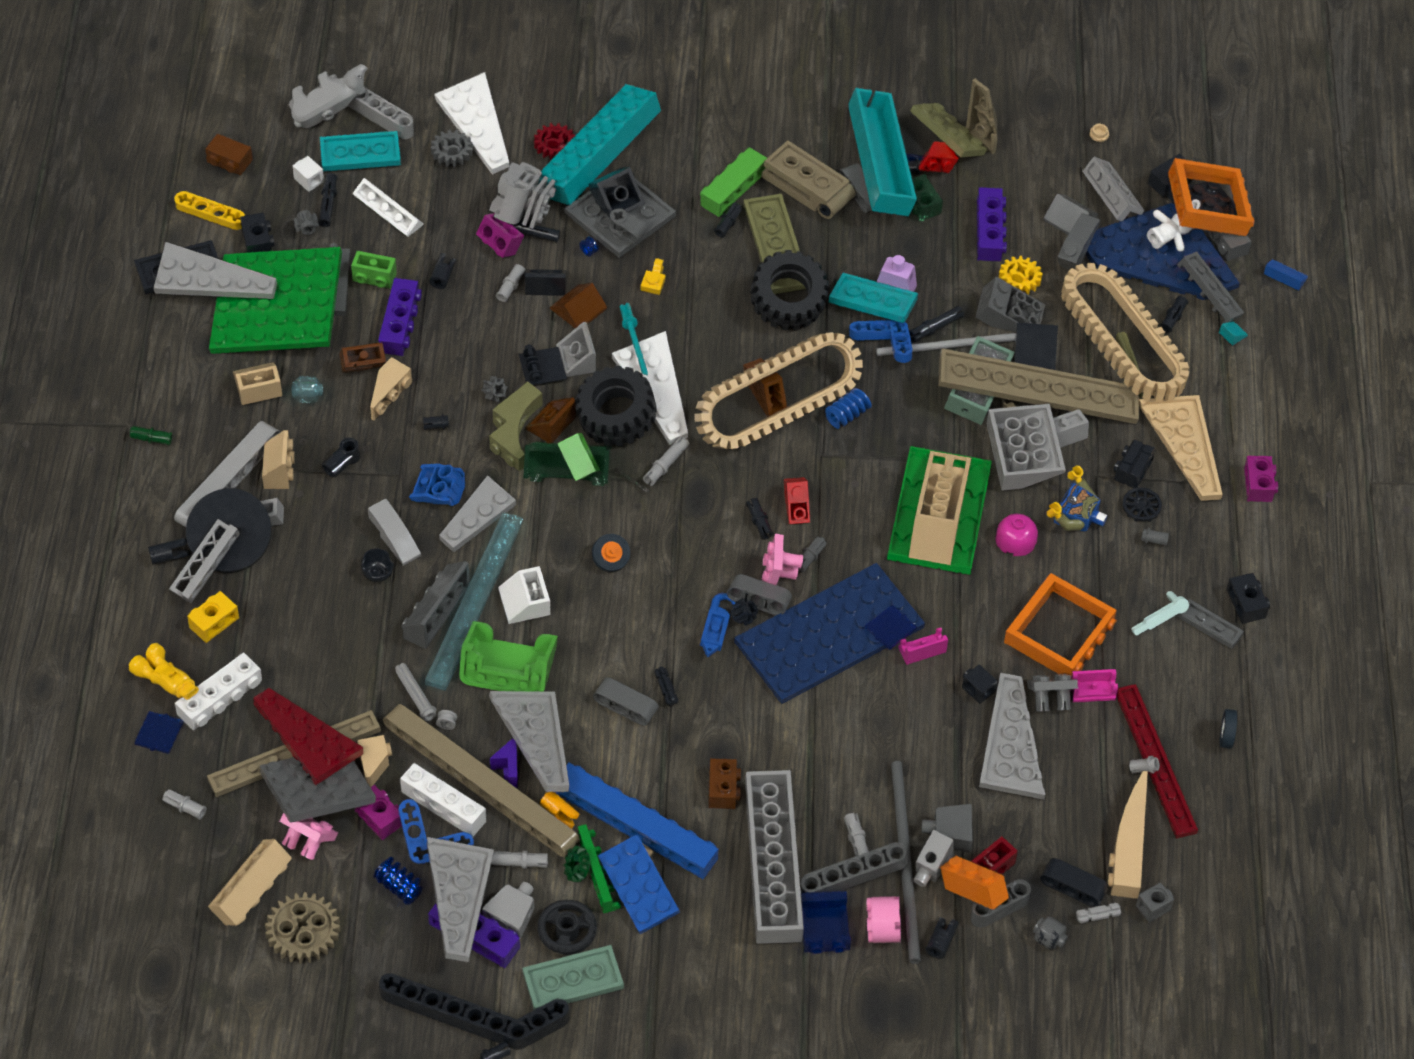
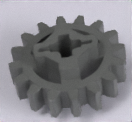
M449 129L446 134L441 131V136H434L435 140L431 141V154L434 160L438 159V164L444 162L446 167L449 164L456 167V163L463 165V160L469 161V156L473 155V142H471L470 136L466 137L465 132L458 134V130L452 133Z

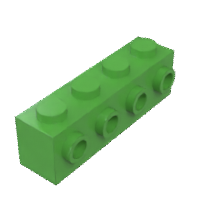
M750 147L744 153L741 152L737 159L725 168L723 173L717 175L708 187L702 189L700 193L701 206L720 217L732 203L738 200L761 178L762 171L766 169L764 161L767 158Z

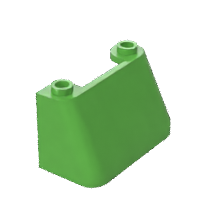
M473 621L461 649L460 679L469 686L497 691L544 692L558 636L550 634L539 635L536 639L535 647L494 640L493 629L490 625Z

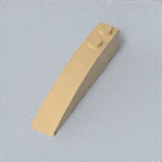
M1148 771L1142 772L1132 790L1119 826L1114 853H1110L1109 867H1112V873L1108 874L1107 883L1111 887L1112 896L1136 899L1139 896Z

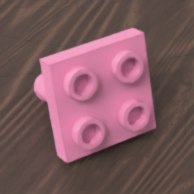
M775 534L773 541L768 543L767 553H764L763 566H766V571H763L762 581L777 585L779 577L793 580L797 578L798 568L802 566L803 555L784 552V535Z
M284 813L280 819V822L290 827L282 844L284 846L287 845L290 849H295L301 834L307 836V842L300 854L302 856L306 855V858L314 860L321 842L335 841L338 832L332 829L333 826L325 821L318 822L313 818L289 823Z

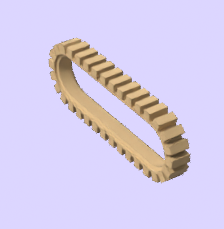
M1087 263L1086 268L1083 264L1077 265L1075 269L1071 268L1064 279L1061 291L1063 302L1066 301V308L1069 311L1072 310V316L1075 319L1079 318L1078 323L1081 327H1085V333L1088 336L1092 335L1091 340L1094 344H1098V350L1101 353L1105 352L1104 357L1107 361H1111L1110 365L1114 370L1118 369V376L1121 379L1125 378V385L1127 387L1133 386L1132 392L1136 395L1143 392L1142 398L1149 401L1151 396H1154L1155 402H1163L1164 397L1167 401L1175 398V395L1179 396L1183 389H1185L1188 379V363L1184 362L1185 357L1182 353L1177 354L1178 348L1175 344L1170 345L1172 340L1168 335L1164 336V330L1161 327L1157 328L1158 323L1155 319H1151L1152 315L1148 310L1144 311L1145 306L1142 302L1137 303L1138 297L1135 293L1131 294V288L1128 285L1124 286V279L1122 277L1116 278L1117 272L1112 269L1106 272L1107 266L1101 264L1098 269H1096L1095 263ZM1086 282L1104 286L1167 365L1174 378L1167 382H1155L1143 376L1079 294L1076 287Z
M840 333L815 335L808 338V341H802L797 346H792L786 349V351L776 354V357H770L765 362L755 365V368H749L743 371L744 373H739L733 376L732 379H727L722 384L711 387L712 391H706L701 396L705 401H698L696 409L702 411L700 414H694L695 422H702L701 425L696 427L698 433L706 434L703 440L708 444H713L712 447L719 449L739 448V446H746L751 443L750 441L761 438V435H767L772 430L783 427L782 424H788L794 421L793 419L804 416V413H810L815 410L814 408H819L825 405L826 402L835 400V397L845 395V390H852L856 385L853 381L859 380L862 374L855 370L856 368H863L862 360H855V357L861 355L859 348H852L855 343ZM825 346H833L843 355L845 370L842 377L835 383L734 435L725 436L714 427L712 412L716 403L721 399Z

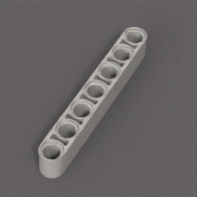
M260 421L179 507L174 520L186 527L192 508L201 498L219 489H235L264 457L265 442L281 432L264 421Z

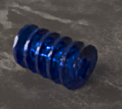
M391 856L379 865L373 877L374 879L376 878L378 883L383 884V887L390 889L392 894H396L397 898L403 900V903L410 905L422 893L423 887H419L421 879L415 878L413 880L414 874L412 872L407 874L408 869L406 867L400 869L401 863H394V858Z

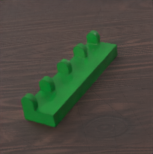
M586 824L578 826L579 843L589 854V873L603 914L621 908L620 903H612L610 893L615 891L613 885H607L603 875L607 872L603 866H600L597 855L602 853L601 847H594L591 839L596 836L595 830H588Z

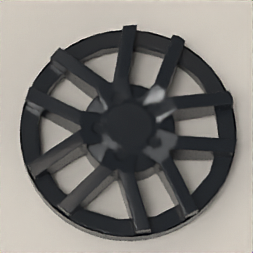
M1134 488L1125 494L1122 506L1127 517L1133 518L1135 522L1137 520L1151 522L1161 512L1162 502L1154 491L1147 488ZM1139 492H1144V496H1139ZM1147 493L1152 495L1153 497L1147 498Z

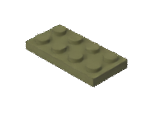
M917 104L911 108L910 111L960 157L981 156L986 153L987 148L982 144V141L971 135L969 129L960 125L953 115L948 114L941 104Z

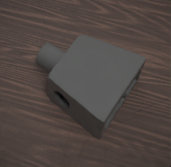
M972 804L936 808L934 820H922L921 833H932L933 830H936L954 840L953 850L971 852Z

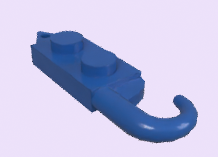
M719 593L711 601L700 646L703 647L707 657H710L717 650L721 651L730 615L728 611L719 607L720 601L728 600L732 605L735 604L734 601L728 598L727 593Z

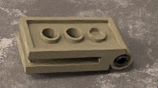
M786 141L764 161L766 169L762 171V178L814 212L818 210L819 214L826 219H831L856 195L854 187L849 183L850 180L790 141Z

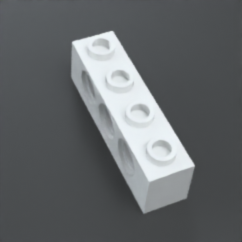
M415 763L400 778L402 793L463 832L469 833L472 837L485 824L486 810L483 806Z

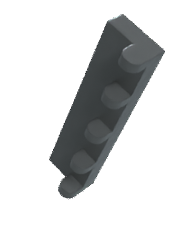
M336 243L330 244V247H338V245ZM341 248L342 257L334 316H346L350 248Z
M1198 252L1183 257L1177 264L1179 268L1184 267L1190 274L1188 278L1190 282L1195 281L1202 290L1200 293L1201 297H1208L1214 305L1212 311L1214 313L1218 311L1225 319L1223 323L1232 322L1244 314L1243 310Z

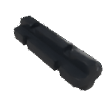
M663 666L655 669L654 674L656 679H658L662 695H665V703L669 706H674V704L678 703V698L674 694L675 690L670 677H668L667 669Z

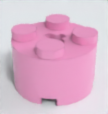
M899 897L867 898L869 943L901 942Z

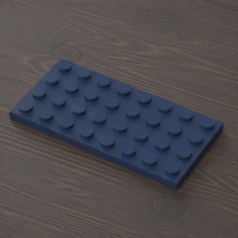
M875 563L791 607L784 614L780 613L734 637V643L779 702L783 704L923 629L925 622L880 566Z

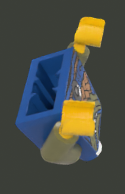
M1075 466L1072 468L1073 471L1068 472V478L1076 480V482H1072L1060 504L1054 502L1049 505L1051 509L1047 511V516L1050 518L1055 516L1054 523L1061 525L1066 531L1080 530L1085 532L1092 522L1103 526L1108 515L1098 511L1101 500L1092 491L1086 480L1081 478L1083 469L1080 466Z

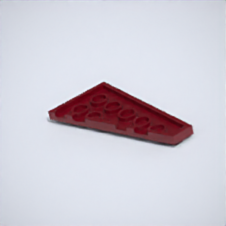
M271 688L253 697L254 706L264 719L272 724L274 732H278L281 736V741L296 760L302 763L304 771L312 776V781L315 785L363 755L364 747Z

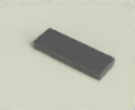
M1189 599L1187 611L1178 613L1177 617L1233 649L1243 636L1244 631Z

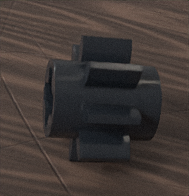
M742 598L732 605L731 616L736 623L740 624L743 622L747 626L757 619L758 609L753 601L749 600L746 602Z

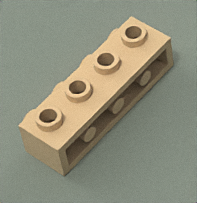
M264 839L208 907L225 925L237 926L245 920L247 912L259 903L261 895L273 886L274 879L286 870L288 862L292 859L291 856L275 839Z

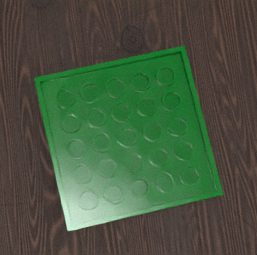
M341 247L224 254L223 261L276 278L277 287L274 299L217 296L209 345L210 353L330 347L342 257Z

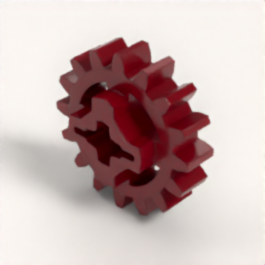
M550 123L549 127L543 125L542 130L538 129L537 135H534V148L537 149L538 154L543 153V158L550 156V160H552L576 135L573 134L572 129L567 130V125L560 127V123H557L556 126Z

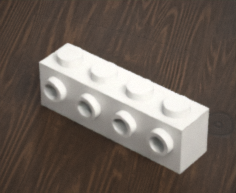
M242 653L198 685L199 691L189 700L182 697L175 702L177 715L193 731L198 727L204 726L213 716L222 713L229 704L238 701L244 693L259 685L262 681L260 668L245 653Z

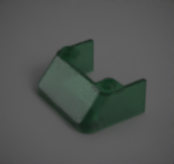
M532 441L525 445L524 479L530 477V481L542 482V478L547 477L574 479L557 443ZM588 445L600 471L582 480L592 481V485L605 486L609 482L612 447Z

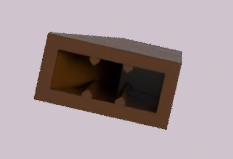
M759 358L744 364L743 369L745 371L749 368H755V365L765 361ZM777 372L748 385L767 417L787 407L783 380Z

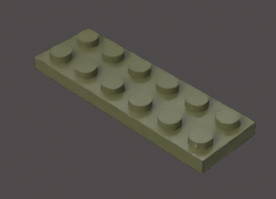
M782 194L743 200V206L761 262H764V258L769 255L773 257L774 253L781 251V254L785 253V250H792V253L800 251ZM782 278L771 284L774 294L806 289L802 283L792 278Z

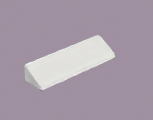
M365 178L352 193L407 237L424 224Z

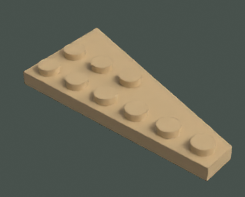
M1199 395L1178 396L1170 401H1167L1164 397L1163 402H1155L1154 398H1150V401L1139 399V407L1201 501L1222 499L1223 494Z

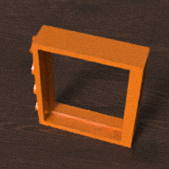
M1174 159L1168 171V176L1180 226L1247 236L1250 228L1254 226V218L1251 214V205L1248 202V192L1245 189L1241 169ZM1186 178L1230 185L1237 215L1193 209Z
M1050 573L1006 630L1004 643L1058 674L1071 675L1072 677L1073 671H1082L1084 661L1091 659L1096 645L1100 646L1106 637L1105 633L1113 629L1117 621L1115 619L1117 610ZM1053 592L1102 619L1071 661L1022 634Z

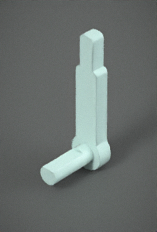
M1172 591L1167 592V598L1171 603L1144 618V621L1132 627V632L1135 635H1139L1147 629H1153L1178 613H1184L1189 607V602L1182 596L1177 597Z

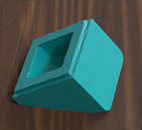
M1235 322L1221 324L1219 333L1232 346L1248 336Z

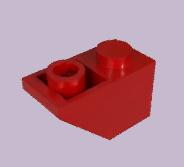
M934 141L925 153L918 168L923 171L949 173L958 161V157L945 142Z
M804 477L784 479V494L789 524L809 523L808 481Z

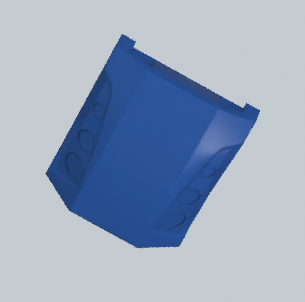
M422 464L418 480L409 498L415 502L448 504L450 506L458 504L465 488V473L461 468H454L451 465Z

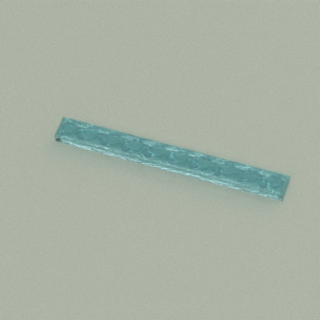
M502 513L428 672L425 685L446 691L461 659L463 642L473 621L478 622L523 524V518Z

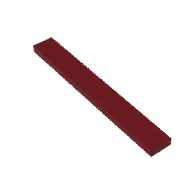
M1133 684L1118 688L1117 700L1142 759L1153 756L1159 760V770L1155 771V773H1148L1176 839L1197 834L1198 828L1137 685Z

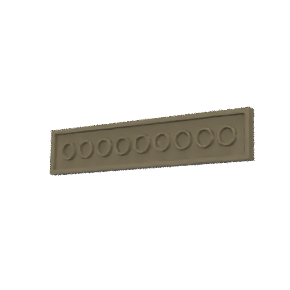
M943 348L940 352L938 386L1035 405L1050 404V407L1071 412L1080 410L1083 414L1136 424L1139 420V395L1132 392L1133 386L1127 387L1123 383Z

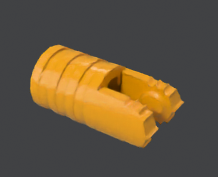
M547 792L540 801L542 808L571 829L573 828L574 822L570 818L577 819L580 813L558 794Z

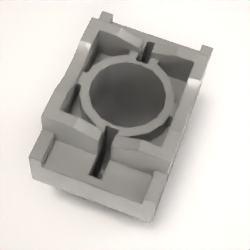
M512 162L509 166V171L503 173L498 183V193L500 195H497L492 201L490 211L495 212V218L509 224L519 223L525 215L522 225L526 226L532 218L529 228L533 229L537 223L540 224L542 222L543 216L546 217L550 209L548 202L550 198L554 197L556 189L553 188L556 181L552 179L546 186L548 177L545 176L539 183L542 172L538 168L524 162L520 165Z

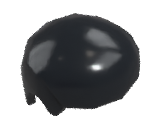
M374 548L364 553L361 570L368 580L383 582L392 575L394 563L391 562L387 551Z

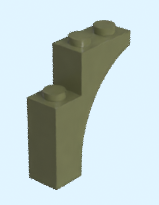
M526 382L493 409V423L498 429L489 435L491 451L495 455L501 456L510 467H514L518 471L525 467V454L519 443L521 430L528 418L543 405L542 392L529 382Z

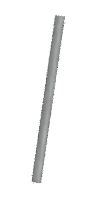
M1015 333L982 336L981 338L993 343L1014 341ZM977 337L912 344V352L973 346ZM892 347L876 348L877 356L893 355Z

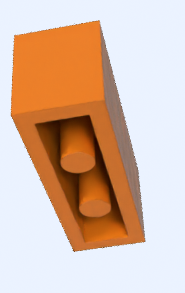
M954 856L940 867L946 890L992 910L1009 898L1005 879L1001 874L958 856Z

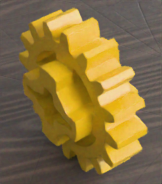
M1013 256L1011 261L1006 259L1004 265L1001 264L998 278L1029 294L1030 289L1035 292L1037 286L1040 287L1042 280L1041 267H1036V261L1029 262V257L1023 260L1022 256H1019V259L1016 260Z

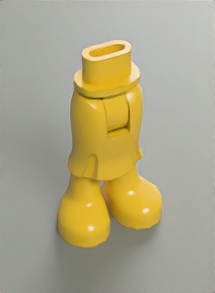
M153 643L148 647L146 659L141 655H137L129 663V671L133 675L151 680L152 683L160 685L168 693L178 698L183 697L189 700L199 691L194 681L185 672L165 660V650L158 643Z

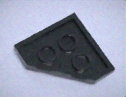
M1206 181L1188 186L1191 200L1196 199L1200 201L1199 210L1237 215L1235 203L1218 183ZM1171 190L1169 191L1167 197L1175 206L1173 193Z

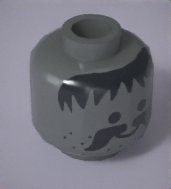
M1051 916L1045 919L1040 918L1032 932L1035 934V941L1048 950H1054L1057 947L1062 948L1068 939V936L1065 935L1066 926Z

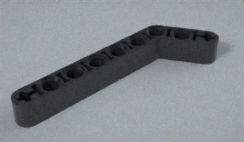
M392 973L383 975L379 980L380 996L384 1001L499 1044L505 1041L508 1044L507 1047L516 1050L524 1049L559 1030L569 1021V1006L563 999H554L521 1018L515 1019ZM408 994L416 995L412 998L406 997ZM429 1002H437L436 1005H428ZM453 1009L458 1010V1012L454 1014L450 1013L449 1011ZM474 1017L480 1018L478 1021H471L470 1019ZM536 1022L543 1023L542 1026H535L533 1024ZM495 1025L501 1026L500 1029H493L492 1027ZM516 1033L523 1034V1036L521 1037H515L513 1035Z

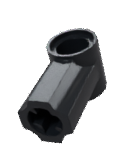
M351 437L344 438L340 442V448L322 463V468L327 475L337 477L349 464H355L359 461L360 451L356 439Z

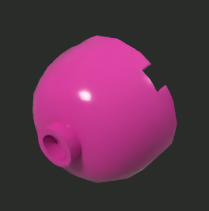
M1018 513L1010 514L999 523L995 540L997 546L1003 552L1007 553L1008 551L1013 553V556H1024L1033 551L1037 543L1038 530L1030 517Z

